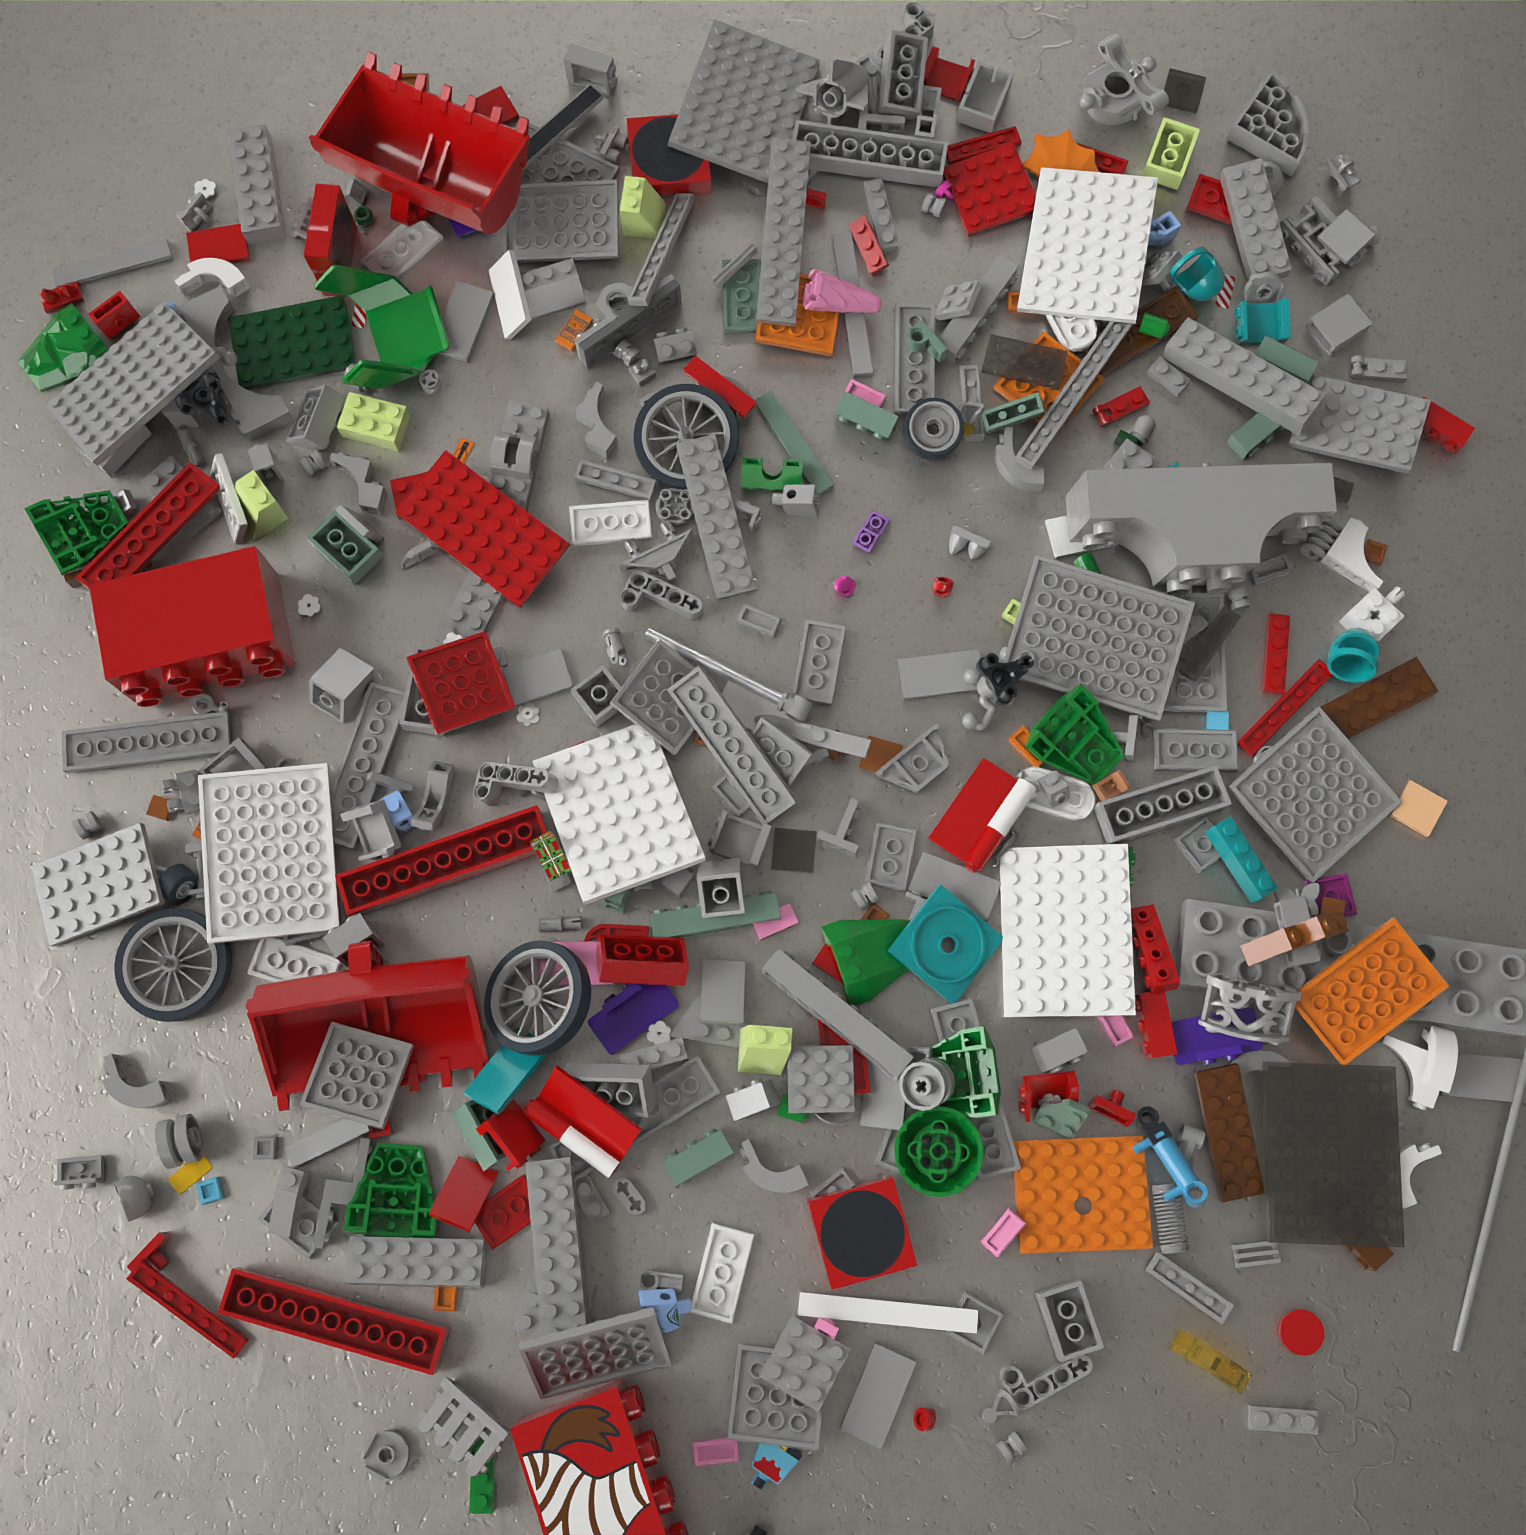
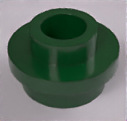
M360 206L354 212V220L358 225L366 226L372 222L373 213L369 208Z

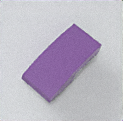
M872 510L852 544L870 553L890 522V519Z

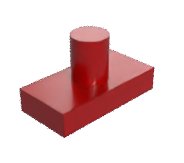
M1112 1090L1109 1100L1095 1095L1088 1105L1090 1110L1125 1127L1134 1122L1136 1113L1121 1107L1125 1094L1119 1090Z
M158 1232L129 1263L127 1268L132 1271L139 1261L143 1259L159 1272L162 1271L169 1264V1261L159 1251L172 1237L167 1232Z

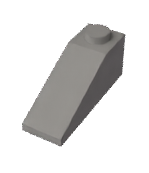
M289 1166L282 1167L274 1196L268 1229L269 1233L287 1238L291 1237L310 1172Z

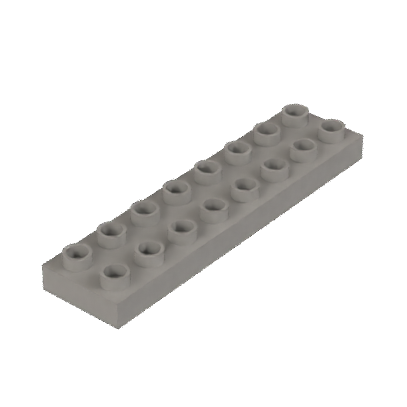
M1186 899L1181 905L1175 965L1180 979L1178 987L1207 991V974L1224 973L1248 981V986L1252 987L1257 986L1259 988L1260 984H1285L1298 990L1348 951L1350 944L1357 945L1378 929V927L1347 923L1349 932L1316 942L1321 948L1322 955L1320 957L1321 961L1314 964L1289 968L1286 954H1282L1259 964L1248 966L1240 946L1280 930L1276 913ZM1406 932L1449 987L1408 1017L1405 1022L1510 1038L1526 1036V950Z

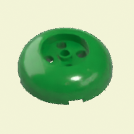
M937 1106L931 1110L915 1112L902 1124L896 1136L894 1156L901 1176L912 1188L925 1195L945 1197L961 1192L976 1178L982 1165L983 1145L978 1130L965 1115L952 1108ZM924 1135L931 1137L930 1144L926 1145L922 1142ZM951 1136L953 1138L951 1146H947L944 1143L945 1137ZM936 1147L941 1149V1154L939 1156H936L933 1153V1150ZM924 1157H928L931 1161L928 1167H924L921 1164V1160ZM945 1159L952 1160L953 1165L951 1168L944 1167L943 1162Z

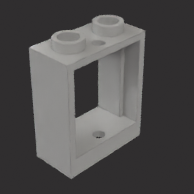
M570 43L564 57L567 82L584 88L591 84L600 93L610 96L612 89L616 88L618 82L613 57Z
M238 737L199 771L202 775L213 774L211 770L236 749L239 750L255 770L268 769V767L242 738Z

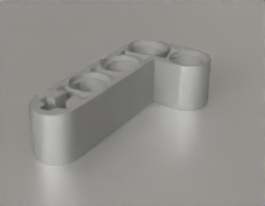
M910 2L906 5L904 24L907 27L901 32L928 37L929 40L933 36L935 19L919 3ZM884 46L878 50L876 59L881 68Z
M635 571L631 574L620 596L622 607L628 612L636 611L643 599L646 598L691 620H697L703 615L701 599L642 571ZM637 580L644 581V584L641 586H637L634 583ZM656 588L663 590L660 594L652 593ZM629 597L635 598V601L632 603L625 602ZM673 597L681 598L677 603L670 601Z
M485 762L478 771L473 794L476 799L492 806L499 801L503 787L551 793L557 789L559 781L555 775L543 768Z
M1081 1355L1058 1362L1028 1380H1025L1021 1371L1013 1365H1006L1001 1368L999 1376L1006 1391L1014 1399L1020 1409H1028L1088 1375L1093 1368V1364L1088 1356ZM1078 1359L1085 1361L1083 1363V1369H1080L1079 1367L1074 1368L1079 1364ZM1068 1364H1069V1366H1071L1072 1368H1074V1369H1072V1371L1070 1370L1069 1367H1067ZM1060 1369L1066 1371V1378L1063 1381H1058L1056 1378V1373ZM1010 1370L1016 1372V1379L1013 1382H1007L1005 1378L1006 1373ZM1041 1380H1045L1047 1383V1388L1044 1392H1038L1036 1388L1037 1383ZM1025 1391L1028 1395L1027 1400L1024 1403H1018V1393Z

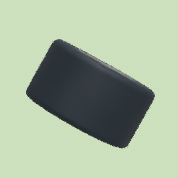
M184 864L170 866L158 879L163 898L172 905L185 903L192 897L188 894V890L198 889L197 881L199 877Z

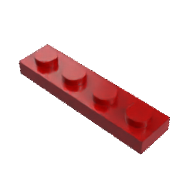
M1275 613L1268 615L1262 693L1285 694L1290 615Z

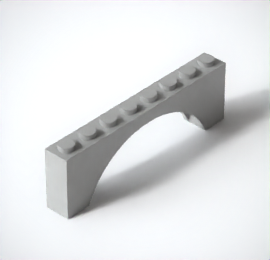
M221 286L178 306L182 313L179 316L213 350L216 347H220L223 329L228 321V317L235 311ZM221 355L211 365L218 374L221 388L224 391L221 396L226 404H231L232 409H230V412L235 421L239 419L241 425L238 427L243 436L247 435L251 441H254L294 420L281 396L257 394L235 383L226 374Z

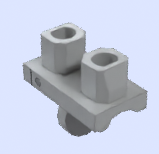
M614 125L609 135L604 133L602 136L597 135L594 138V142L597 145L596 150L602 159L617 164L621 154L615 148L616 146L623 149L626 148L628 137L620 133L619 127Z
M1344 153L1327 160L1325 163L1328 167L1327 172L1337 180L1341 192L1350 189L1362 180L1353 167L1354 161L1352 159L1348 160Z
M198 192L196 196L191 195L188 198V206L176 213V217L190 232H193L202 220L205 222L209 220L207 214L213 207L201 192Z

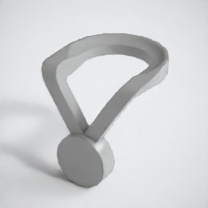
M1000 1389L996 1395L993 1407L984 1409L982 1418L986 1423H993L996 1421L997 1415L1017 1416L1020 1414V1410L1010 1394ZM1004 1396L1014 1411H996L1000 1398Z

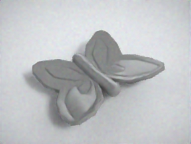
M1311 883L1305 886L1301 894L1299 888L1295 889V894L1291 889L1284 886L1278 887L1275 890L1279 901L1305 897L1306 902L1310 904L1311 914L1318 915L1319 913L1318 906L1314 901L1320 891L1319 884Z

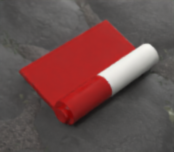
M983 758L930 834L928 840L965 863V868L972 873H976V871L981 872L1037 789L1028 781L1021 778L1017 780Z
M558 1065L552 1071L539 1096L535 1100L531 1098L524 1107L527 1118L607 1178H610L616 1171L642 1130L640 1126Z

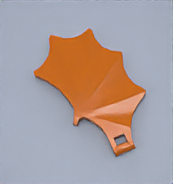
M1069 129L1058 136H1044L1036 133L1034 136V151L1022 163L1025 170L1038 178L1040 177L1041 167L1099 172L1095 164L1094 150L1079 146L1072 138Z

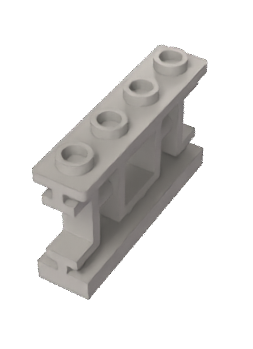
M1316 195L1308 204L1306 203L1301 210V213L1304 215L1303 218L1295 222L1288 216L1280 221L1283 238L1291 246L1292 251L1301 257L1304 264L1316 274L1318 280L1327 285L1339 274L1336 266L1342 261L1326 247L1320 251L1310 238L1318 233L1321 234L1337 217ZM1314 219L1319 225L1313 228L1309 221ZM1300 227L1306 232L1302 237L1296 231ZM1363 247L1347 264L1352 267L1354 264L1356 265L1361 262L1367 250ZM1325 255L1332 261L1328 265L1321 259Z

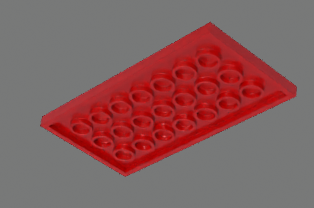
M447 450L442 453L395 512L520 609L571 546L570 543Z

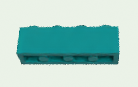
M1231 816L1204 831L1251 903L1264 898L1278 888Z

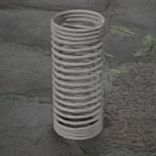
M1176 1183L1151 1186L1152 1192H1154L1152 1193L1153 1195H1161L1154 1196L1153 1199H1162L1153 1202L1163 1203L1156 1204L1154 1207H1164L1157 1208L1155 1211H1165L1155 1213V1215H1166L1156 1217V1219L1174 1218L1160 1220L1157 1223L1175 1222L1157 1225V1227L1177 1226L1158 1229V1231L1178 1230L1159 1233L1158 1235L1179 1234L1159 1237V1239L1180 1238L1160 1241L1159 1243H1175L1161 1245V1253L1188 1252L1190 1247H1188V1241L1186 1240L1188 1237L1185 1236L1187 1233L1184 1232L1187 1229L1183 1228L1186 1225L1182 1224L1185 1223V1220H1181L1185 1217L1180 1216L1184 1213L1180 1212L1183 1211V1208H1179L1183 1205L1178 1204L1182 1200H1177L1181 1199V1196L1169 1201L1170 1203H1164L1166 1201L1162 1195L1177 1187Z

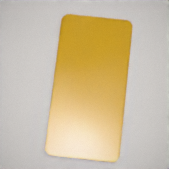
M203 1155L201 1161L190 1164L186 1163L170 1176L168 1181L178 1194H182L210 1171L212 1166Z

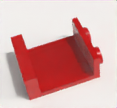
M932 46L925 64L923 85L941 88L940 96L961 103L975 70V60L972 59L969 67H965L938 58L940 48Z
M1075 1071L1022 1076V1085L1019 1086V1095L1022 1100L1018 1101L1019 1112L1024 1114L1026 1122H1030L1031 1108H1039L1038 1101L1043 1099L1045 1094L1059 1095L1061 1101L1063 1099H1072L1079 1103V1084Z

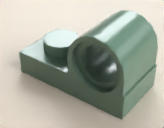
M923 320L909 331L907 347L911 352L919 353L927 348L929 355L932 358H936L938 362L945 359L947 348ZM919 338L921 341H915L913 339Z

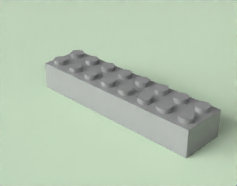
M796 120L793 140L811 142L810 170L873 179L882 178V180L935 188L942 184L948 141Z
M1189 317L1165 347L1163 359L1256 412L1262 413L1298 436L1301 435L1319 411L1326 395Z
M573 1157L525 1163L541 1336L589 1324Z

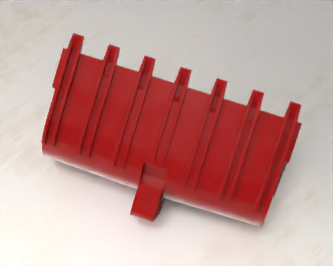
M368 52L365 65L362 64L316 136L312 134L309 136L313 149L320 154L327 164L392 194L390 209L392 220L411 227L436 213L486 234L497 232L506 223L511 212L515 209L519 197L523 167L525 168L530 139V135H528L529 119L521 116L516 130L502 124L503 108L495 105L491 118L477 113L478 97L469 94L465 107L452 102V86L443 84L440 96L427 91L426 75L418 73L414 86L402 81V65L394 62L390 75L376 70L377 54Z
M372 941L352 943L348 945L349 970L258 985L252 999H248L245 1006L272 1096H277L279 1112L289 1110L290 1094L303 1093L305 1091L331 1022L413 1044L414 1048L403 1078H408L410 1093L420 1091V1076L440 1073L442 1088L453 1087V1071L473 1068L474 1078H476L489 1062L487 1032L483 1030L479 987L474 965L469 955L384 965L382 955Z

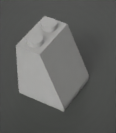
M339 648L310 678L309 703L344 723L368 689L370 682H373L374 667L368 662L358 659L351 652Z
M731 858L699 863L697 884L702 918L745 913L741 859Z

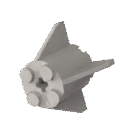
M833 58L830 61L829 74L826 77L801 84L796 88V92L813 96L815 105H819L822 109L820 112L828 117L827 124L838 126L844 113L850 107L865 110L868 107L867 71L864 67L855 63Z

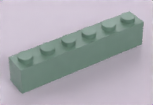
M771 891L760 892L759 896L755 897L746 894L744 895L745 913L702 918L700 903L696 904L697 907L688 908V905L675 907L676 910L668 912L667 909L655 910V914H650L653 936L685 938L753 926V923L760 924L769 920L776 919V921H779L781 918L776 893L772 894Z

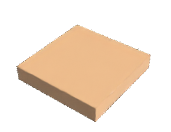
M1409 780L1399 797L1402 802L1389 816L1421 835L1428 837L1448 801Z

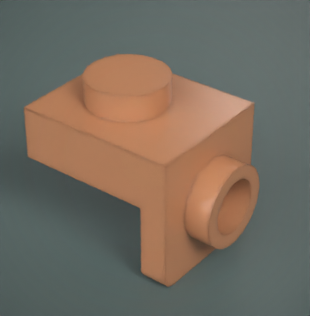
M1118 770L1092 787L1100 801H1104L1130 788V785L1121 770Z

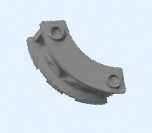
M1224 973L1207 974L1206 983H1208L1202 1016L1198 1021V1024L1206 1027L1205 1030L1212 1033L1220 1032L1247 1040L1269 1042L1273 1045H1281V1042H1290L1289 1031L1296 1001H1300L1302 992L1285 984H1260L1258 988L1257 986H1248V981ZM1217 988L1220 990L1221 1000L1215 999ZM1239 994L1242 998L1239 1001H1235L1233 995ZM1250 997L1256 999L1258 1008L1265 1015L1257 1021L1246 1025L1237 1016L1233 1008L1245 1005ZM1265 1000H1270L1271 1002H1270L1269 1004H1267V1005H1268V1007H1270L1271 1009L1265 1007V1006L1262 1004L1263 1001H1265ZM1214 1005L1224 1007V1009L1216 1011V1015L1220 1014L1224 1017L1223 1020L1212 1017ZM1274 1017H1280L1279 1026L1277 1021L1273 1019ZM1272 1025H1276L1278 1027V1030H1270V1027Z

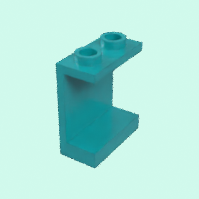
M1289 298L1281 299L1277 303L1246 304V300H1243L1235 308L1234 315L1238 321L1235 336L1239 344H1258L1262 342L1265 336L1274 338L1278 342H1286L1291 338Z

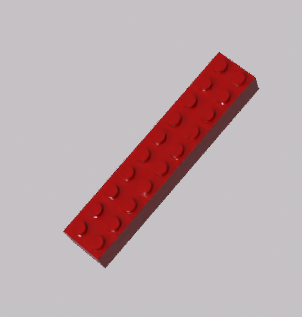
M535 805L337 874L335 878L346 913L349 917L359 913L366 915L534 856L536 853L530 841L548 833L539 806Z
M242 1267L232 1268L217 1312L221 1315L429 1375H434L438 1372L451 1328Z

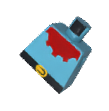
M759 1444L751 1462V1466L758 1472L751 1483L761 1490L764 1489L769 1479L779 1484L803 1456L802 1452L796 1448Z

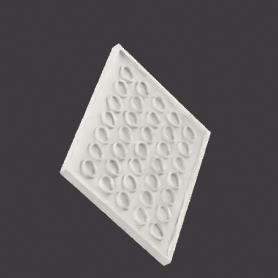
M1041 167L1017 312L1136 324L1158 178Z
M636 724L532 761L535 768H543L558 778L557 789L551 793L544 792L584 905L706 861L660 744Z
M328 763L198 775L207 943L214 944L327 932L334 927H339L340 919L337 881L335 878L336 863Z
M1128 844L1008 848L1000 857L1004 1017L1136 1016Z

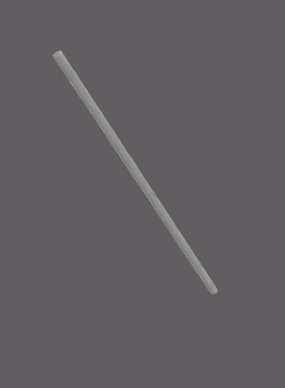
M1526 1049L1452 1350L1460 1353L1526 1088Z

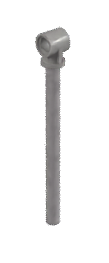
M651 627L645 634L646 639L654 643L661 639L683 658L701 665L703 668L778 705L777 710L785 711V714L795 721L804 723L813 706L811 702L800 696L795 695L792 697L787 691L781 694Z

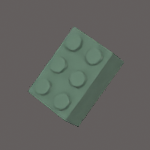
M336 510L307 537L311 545L354 585L383 558L379 549L352 527Z

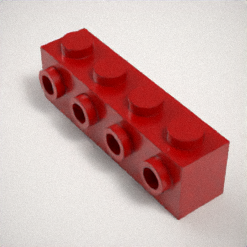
M1154 904L1131 908L1132 946L1138 951V964L1141 969H1144L1146 987L1150 988L1152 995L1177 990L1180 979Z

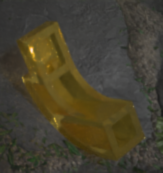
M1181 1329L1169 1348L1240 1395H1242L1252 1377V1374L1240 1365Z

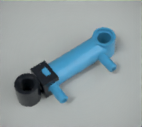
M1151 1106L1142 1107L1137 1113V1126L1145 1133V1140L1132 1147L1134 1152L1138 1154L1151 1147L1159 1156L1177 1187L1163 1194L1166 1202L1183 1194L1185 1202L1189 1206L1194 1208L1201 1207L1205 1204L1208 1195L1206 1186L1199 1180L1173 1140L1172 1133L1165 1122L1159 1123L1158 1111ZM1144 1116H1151L1154 1121L1146 1124L1142 1121V1118ZM1191 1190H1198L1201 1192L1202 1197L1194 1199L1190 1196L1189 1192Z

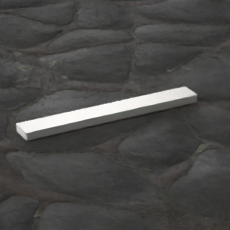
M800 1292L799 1316L977 1334L978 1310L806 1292Z

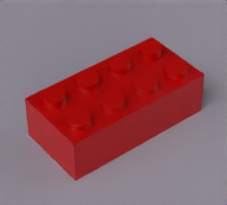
M599 934L596 950L599 982L685 986L689 962L684 938Z

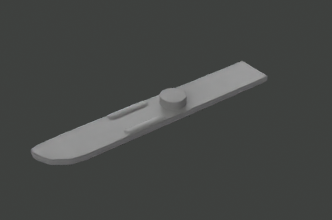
M759 715L754 718V722L757 724L760 718L765 716L796 741L862 758L867 757L872 742L869 739L778 716Z

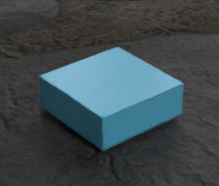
M1229 710L1227 712L1208 711L1206 713V730H1229Z
M219 1177L196 1183L201 1205L225 1198Z

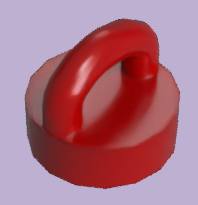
M947 577L934 578L932 591L936 596L946 597L951 594L954 582Z
M921 1407L915 1411L913 1421L916 1429L928 1432L934 1428L936 1421L934 1409Z

